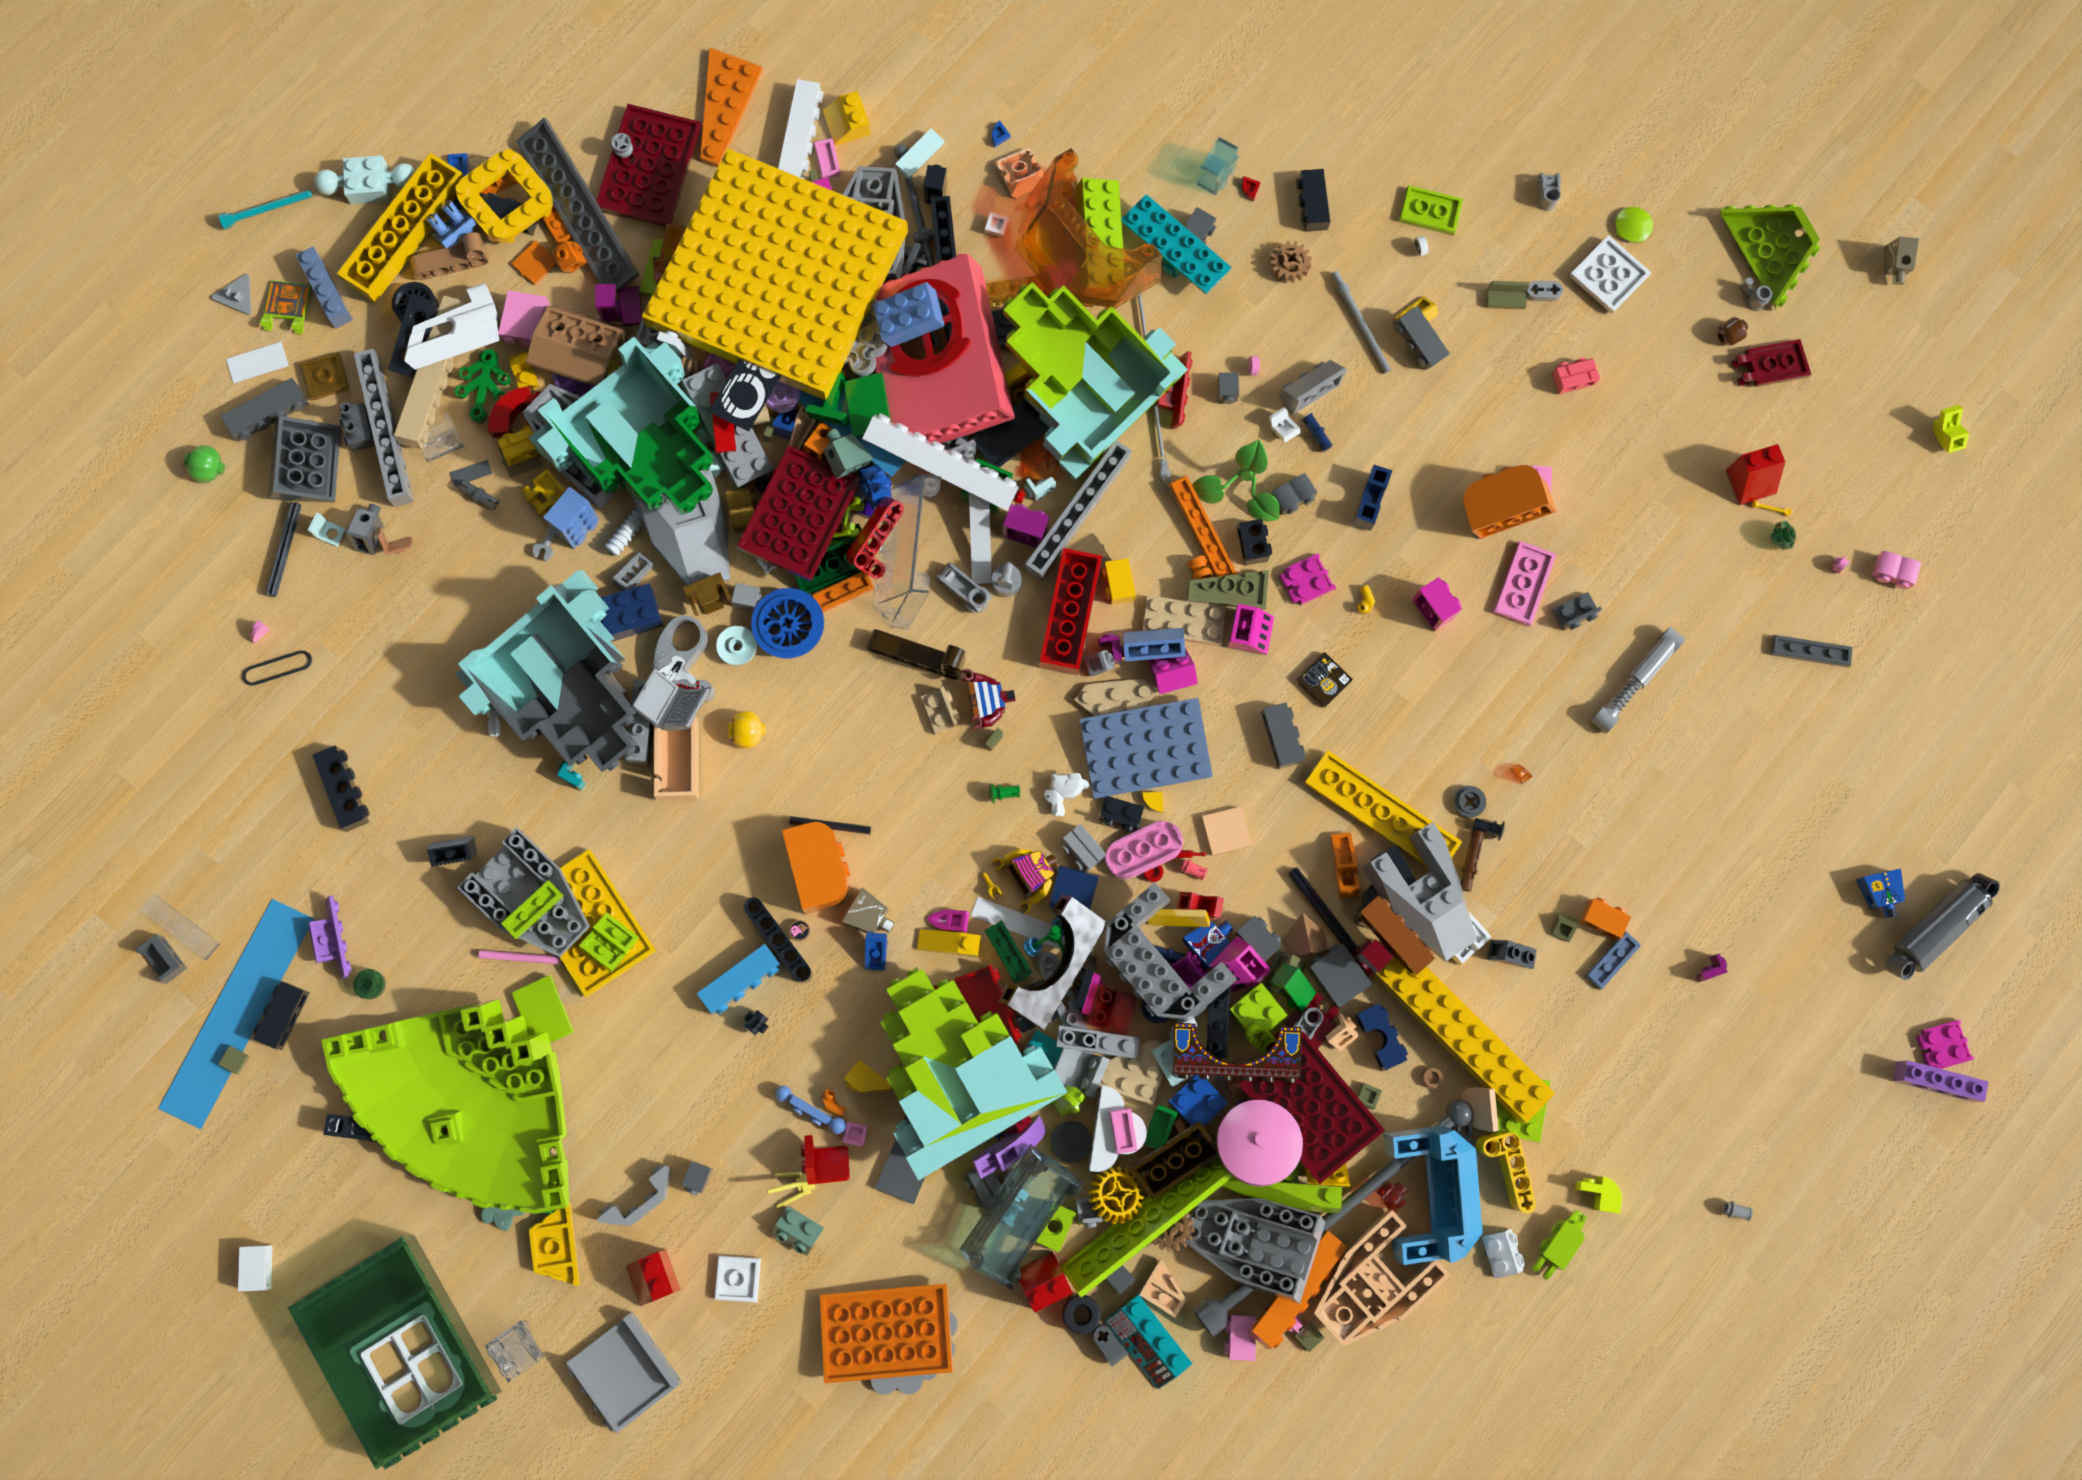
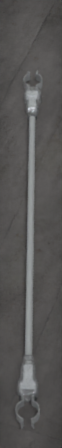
M1136 261V264L1140 266L1138 273L1134 274L1135 272L1131 268L1129 270L1132 273L1131 280L1138 297L1144 338L1147 335L1142 304L1143 278L1140 273L1141 264ZM1155 402L1153 407L1160 449L1159 475L1163 481L1162 484L1164 480H1168V483H1171L1169 481L1171 472L1168 468L1166 456H1164L1158 408L1155 406ZM1161 484V490L1166 494V491L1162 488Z

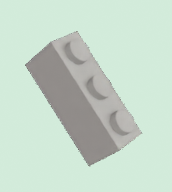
M1332 360L1326 363L1322 361L1310 373L1304 372L1301 374L1296 382L1292 383L1291 381L1284 385L1280 398L1294 415L1340 386L1347 370Z

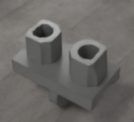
M914 243L913 247H904V259H907V262L903 264L902 276L918 272L924 267H930V264L926 262L928 257L921 250L919 243Z

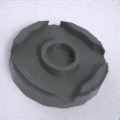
M1067 1121L1058 1125L1052 1132L1050 1144L1057 1158L1063 1162L1074 1163L1081 1161L1088 1155L1091 1150L1092 1139L1088 1129L1080 1122Z

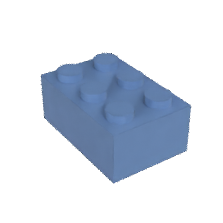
M927 282L873 303L881 340L890 347L944 327L936 290Z
M571 487L564 492L543 517L554 534L573 549L584 542L586 534L596 528L599 520L589 501Z

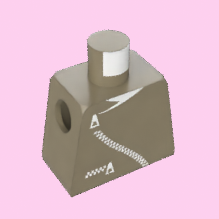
M1898 237L1885 245L1884 273L1885 275L1893 276V285L1905 284V275L1914 270L1919 238Z
M861 888L842 921L847 926L876 933L878 928L889 933L895 922L885 917L889 911L888 908L864 888Z

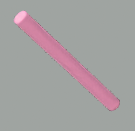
M479 950L478 955L482 959L560 965L563 963L559 956L487 950Z

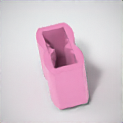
M1882 551L1877 556L1872 576L1877 578L1879 582H1892L1896 584L1897 588L1908 589L1916 584L1921 562L1902 557L1893 552Z
M1229 1315L1227 1326L1225 1327V1332L1228 1333V1341L1224 1342V1354L1228 1355L1229 1360L1255 1361L1256 1339L1248 1333L1256 1321L1255 1316Z

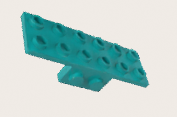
M1147 194L1121 218V222L1148 245L1147 254L1152 262L1158 263L1166 274L1172 275L1174 278L1182 274L1204 294H1208L1231 270V266Z

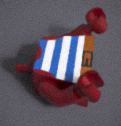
M969 668L961 670L960 672L965 673L966 677L961 678L960 681H970L968 682V690L973 717L968 722L975 724L971 731H975L978 728L992 727L1005 713L1004 703L1016 701L1014 690L1002 692L1001 683L997 682L994 678L973 672Z

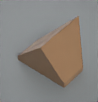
M1303 912L1284 938L1286 953L1293 954L1296 957L1325 952L1328 949L1324 930Z

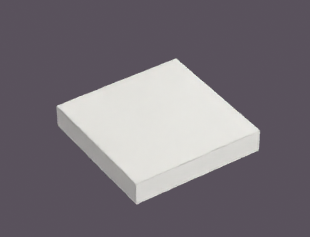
M718 1256L714 1300L757 1302L761 1258Z

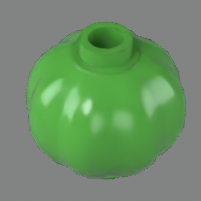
M206 445L197 446L191 452H187L184 459V467L187 468L188 474L192 479L200 483L213 481L219 474L222 475L225 469V463L221 462L219 453L214 448Z

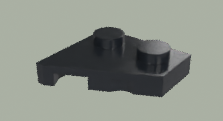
M1089 955L1086 968H1083L1080 972L1079 980H1082L1080 987L1076 986L1073 997L1077 999L1076 1007L1083 1008L1095 970L1097 960L1095 956Z

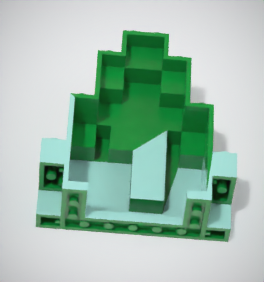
M633 337L618 348L623 366L563 412L559 403L554 398L538 409L544 426L532 434L529 439L547 462L550 461L558 472L568 469L574 462L593 484H597L605 495L609 492H614L621 485L623 489L627 488L636 500L640 499L650 511L653 508L660 507L665 501L668 505L671 504L682 516L685 513L692 512L696 504L701 500H707L712 495V484L700 471H705L712 465L713 457L710 451L692 432L698 426L700 419L695 404L677 385L685 376L681 359L666 342L658 346L654 341L644 348Z

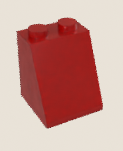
M1779 444L1742 454L1726 469L1739 505L1777 494L1786 462Z
M667 1250L656 1252L626 1266L640 1306L681 1290Z
M1053 1251L1015 1270L1034 1313L1073 1293Z

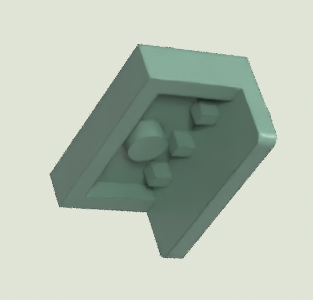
M788 1206L776 1223L772 1235L778 1241L793 1247L797 1253L808 1256L824 1227Z

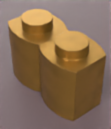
M749 487L725 491L734 532L746 530L755 512L753 504L756 503L754 491L750 492Z

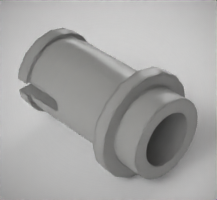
M1733 1201L1726 1202L1723 1207V1213L1729 1218L1737 1217L1750 1221L1753 1215L1752 1208L1737 1205Z

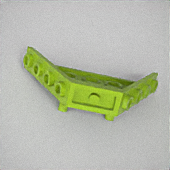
M1787 204L1784 207L1766 205L1764 208H1756L1754 205H1748L1744 208L1736 209L1735 206H1726L1724 209H1720V216L1760 285L1771 289L1772 297L1770 302L1775 311L1778 306L1783 307L1788 299L1786 294L1789 290H1794L1799 282L1797 277L1800 273H1805L1810 265L1808 260L1811 256L1815 257L1821 248L1819 246L1820 238L1802 207H1797L1795 204ZM1797 230H1801L1803 234L1802 236L1797 237L1795 235V232Z

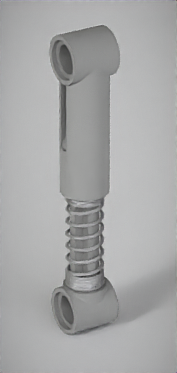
M1671 626L1668 627L1659 637L1656 644L1629 674L1628 682H1625V686L1621 688L1622 690L1615 694V698H1612V702H1609L1606 707H1601L1590 722L1607 734L1618 722L1620 711H1623L1626 703H1630L1629 700L1633 699L1636 691H1640V689H1644L1686 639Z

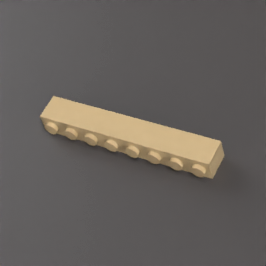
M443 296L436 317L467 304V302ZM447 321L433 326L428 340L450 333L453 330V323ZM454 356L417 369L394 434L399 444L422 449L423 444L427 442L429 427L433 425L435 420L434 413L436 407L438 408L441 403L442 390H445L447 386L446 378L453 369Z

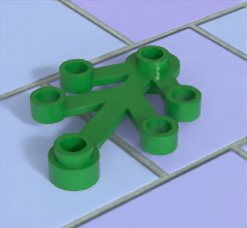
M492 349L483 350L479 355V361L470 367L460 368L459 376L465 381L469 380L472 374L482 369V373L467 385H459L455 388L457 397L464 399L470 392L479 387L475 407L470 410L471 419L478 424L483 423L487 419V413L483 409L487 387L494 395L496 402L499 395H505L490 378L491 369L498 376L497 379L501 385L507 386L511 381L509 375L499 367L498 354ZM487 356H491L490 360H485ZM463 372H468L467 376H462ZM507 377V380L501 381V378ZM460 390H465L463 394H459ZM476 411H480L478 416L474 415Z

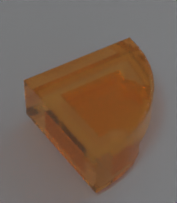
M1515 764L1510 768L1521 784L1533 777L1520 764Z

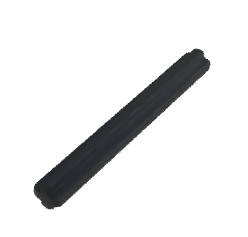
M297 502L289 503L265 594L269 597H276L278 594L302 507Z
M1299 868L1292 869L1289 872L1291 879L1339 942L1344 944L1349 952L1352 953L1358 947Z

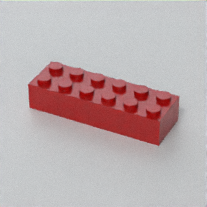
M1063 548L1039 662L1040 668L1078 675L1102 555Z

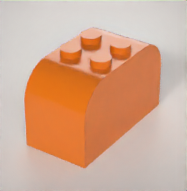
M1528 465L1508 466L1499 473L1484 475L1482 479L1473 482L1466 489L1463 498L1472 532L1480 539L1557 512L1547 482L1536 469Z
M811 822L782 830L804 913L810 914L841 904L848 895L849 883L847 877L851 875L847 862L842 860V857L845 856L841 841H837L831 828L820 822Z

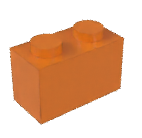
M1597 897L1596 899L1589 900L1579 923L1614 940L1621 939L1631 919V916L1626 914L1627 911L1620 907L1613 908L1607 905L1608 902L1602 898Z

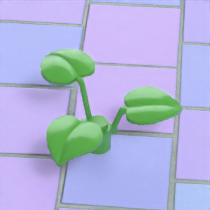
M1260 439L1241 447L1237 451L1235 459L1241 470H1238L1226 484L1221 485L1220 478L1214 475L1200 477L1192 484L1197 496L1201 500L1214 504L1223 499L1224 491L1222 489H1226L1237 477L1241 476L1244 481H1252L1253 499H1250L1246 504L1248 512L1256 519H1262L1263 521H1275L1280 517L1279 503L1273 495L1259 493L1256 496L1255 494L1257 479L1255 475L1264 472L1268 464L1267 454Z

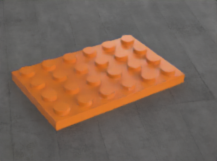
M947 1283L820 1295L824 1384L953 1372Z

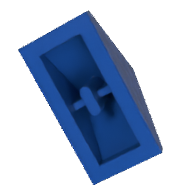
M793 409L790 412L779 413L772 424L775 435L791 439L798 413L797 410Z

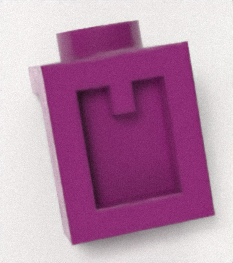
M1720 953L1710 956L1712 965L1701 968L1702 973L1696 975L1698 982L1728 972L1726 969L1727 962L1724 957H1721Z

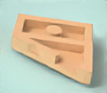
M1159 1259L1139 1295L1176 1318L1186 1298L1164 1261Z

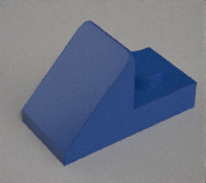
M866 932L865 969L885 971L888 947L887 934Z

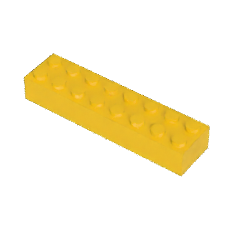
M429 153L337 272L343 283L376 303L433 229L426 219L428 217L432 218L431 214L437 213L439 218H441L445 213L441 207L444 204L448 206L446 202L450 200L453 202L456 199L455 187L464 177L462 172Z

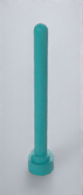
M306 190L235 214L221 213L218 214V217L225 230L231 228L237 221L311 198L312 192Z

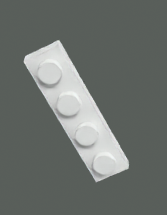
M659 331L657 340L661 344L666 342L678 357L694 358L690 348L686 347V344L682 342V339L678 338L677 334L666 331V333Z

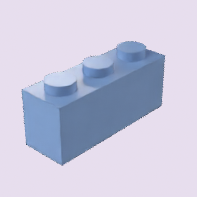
M1184 628L1124 633L1125 661L1185 656Z

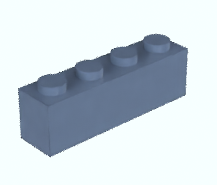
M314 246L296 254L302 269L333 326L337 329L353 321L327 267Z

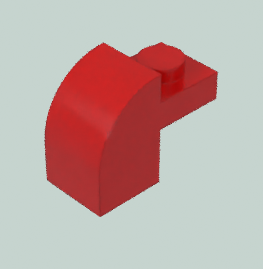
M1180 892L1176 909L1206 910L1209 919L1214 920V918L1221 917L1224 898L1219 896H1203L1194 892Z

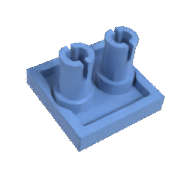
M451 200L446 202L448 206L444 204L441 207L450 218L447 222L443 223L437 213L431 214L432 218L428 217L426 219L435 230L431 234L432 237L445 248L456 245L459 241L458 239L472 232L473 227L476 225L473 218L461 210L459 211Z

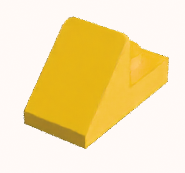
M528 351L510 356V367L515 375L518 388L530 387L531 390L539 388L533 366L526 364Z

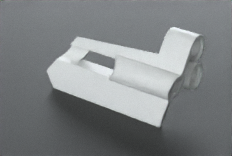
M485 283L466 289L471 299L470 303L413 326L404 361L412 368L418 369L499 341L496 321L498 314ZM447 321L453 323V330L450 333L422 342L426 328Z

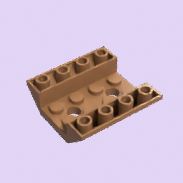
M547 306L532 335L526 364L597 386L608 377L609 362L618 344H624L630 328L561 306ZM558 327L564 328L562 331L555 330ZM600 339L602 341L599 343H595L592 340Z

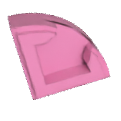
M257 620L252 626L254 630L252 633H249V638L255 643L270 629L260 620Z

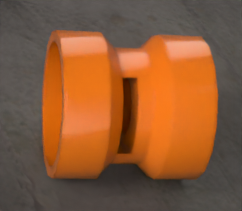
M1205 556L1196 557L1187 563L1189 570H1192L1193 580L1209 578L1212 575L1211 569L1206 565L1207 560Z

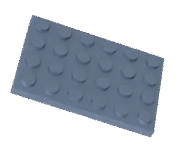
M1199 698L1079 719L1093 799L1213 777Z

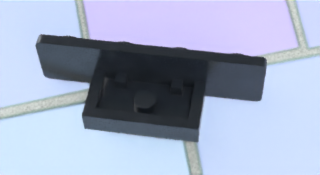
M1231 986L1208 1004L1206 1049L1217 1058H1227Z

